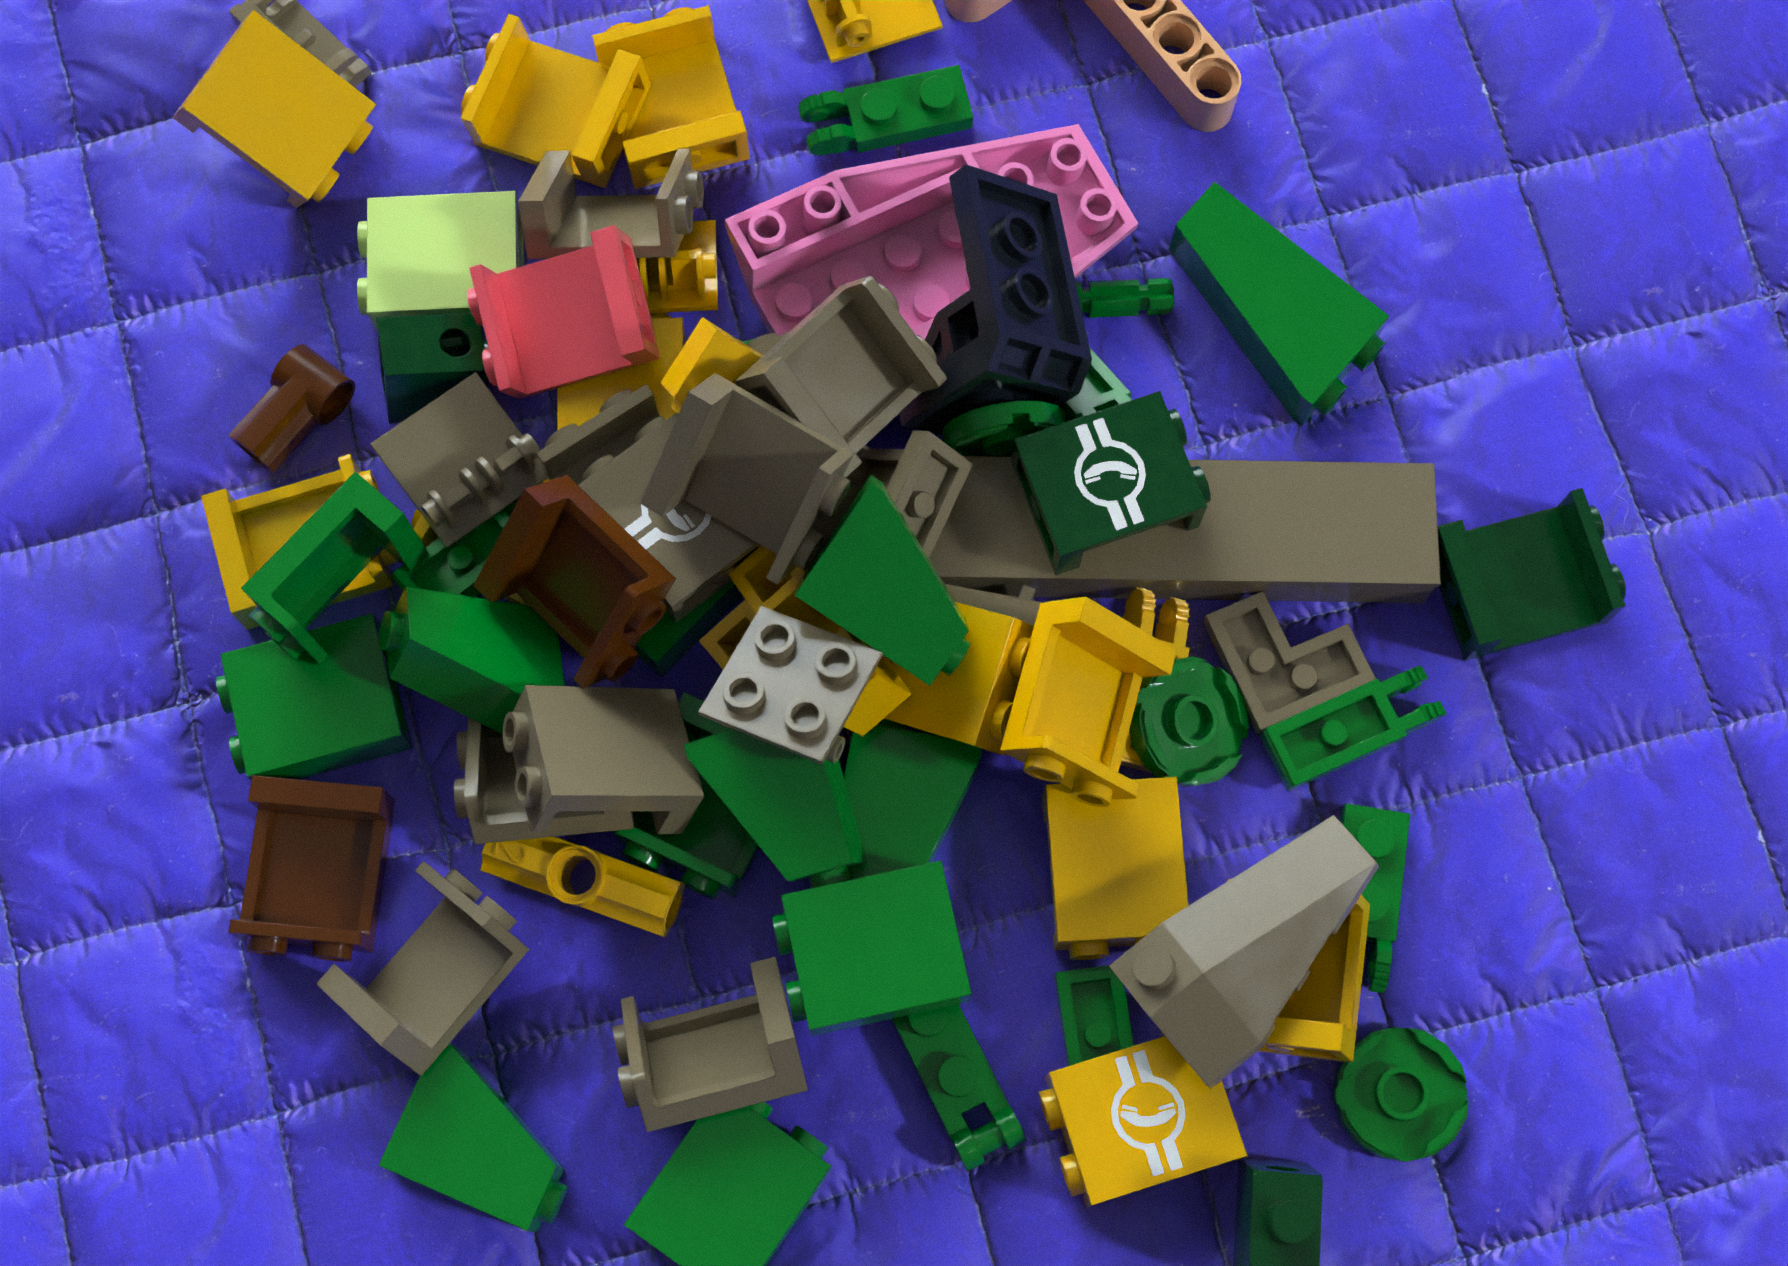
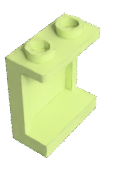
M515 191L367 198V221L358 222L357 239L359 252L362 258H367V277L359 278L357 282L358 305L360 313L370 317L376 331V317L471 313L467 298L468 289L474 288L469 270L470 267L482 264L495 273H501L525 266L524 234L518 198Z

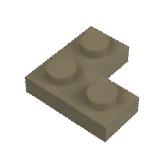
M1263 591L1206 615L1203 620L1206 631L1226 672L1233 677L1244 698L1248 718L1256 735H1259L1263 729L1376 679L1349 624L1290 647Z

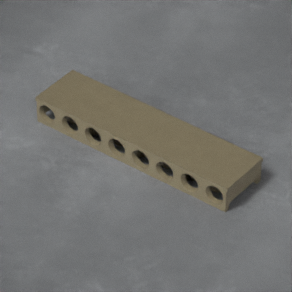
M963 456L973 465L929 558L944 584L1001 595H1014L1016 597H1019L1023 586L1027 585L1036 589L1034 597L1078 598L1086 596L1088 598L1128 599L1132 590H1136V587L1153 591L1155 599L1175 597L1182 600H1243L1263 591L1268 601L1424 603L1433 589L1441 584L1434 463L1189 460L1191 468L1199 466L1202 469L1211 493V501L1206 503L1207 509L1198 528L1187 531L1183 519L1164 524L1085 551L1080 568L1055 576L1012 466V457Z

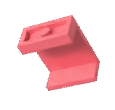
M615 225L590 232L593 246L501 273H495L482 264L469 268L474 288H470L467 291L469 307L476 323L479 326L483 325L488 343V349H484L482 352L483 365L490 383L493 386H498L499 391L514 398L522 399L661 359L631 238Z

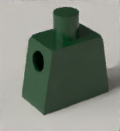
M472 313L376 317L380 371L389 424L403 422L475 372L488 388V377L482 360V352L484 349H488L487 340L483 341L481 326L476 323Z
M1246 1157L1238 1159L1233 1266H1320L1323 1180L1322 1175L1308 1163Z

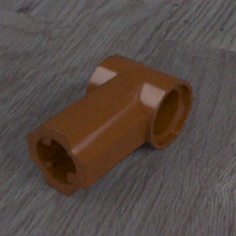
M305 344L297 345L281 358L271 375V388L228 435L247 455L272 473L278 469L317 424L321 426L329 424L345 410L356 388L353 380Z

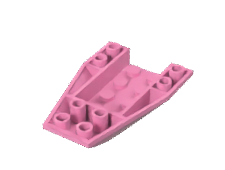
M1079 124L835 170L725 219V228L752 304L769 333H777L781 336L790 332L840 285L871 276L877 283L886 287L893 294L899 306L898 312L915 335L925 340L936 313L971 289L949 176L965 164L1057 194L1075 279L1136 230L1138 221Z

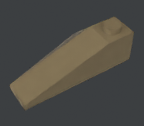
M1333 815L1162 922L1109 965V967L1209 1089H1212L1265 1045L1276 1028L1274 1021L1294 990L1299 992L1310 975L1308 970L1328 937L1337 933L1379 866Z

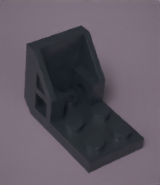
M967 164L949 176L971 289L936 313L925 338V341L934 350L937 357V365L943 371L947 380L937 389L920 393L899 413L901 426L921 431H930L942 435V428L952 419L968 411L992 404L1013 401H1042L1060 406L1080 393L1092 362L1057 194Z

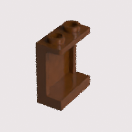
M568 475L524 489L473 586L491 603L517 593L584 658L573 680L581 688L585 689L606 678L610 682L616 681L630 670L638 658V652L635 648L643 634L653 628L664 615L666 605L663 603V600L676 578Z
M252 775L248 802L258 808L240 920L230 919L228 933L242 941H247L245 951L262 955L286 956L287 945L311 947L312 958L335 962H351L353 951L373 953L395 799L383 787Z

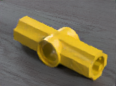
M558 837L485 843L481 853L482 865L480 870L482 872L661 937L667 936L671 926L677 919L683 902L682 897L685 883ZM590 860L595 868V882L588 891L577 895L571 888V872L581 861Z

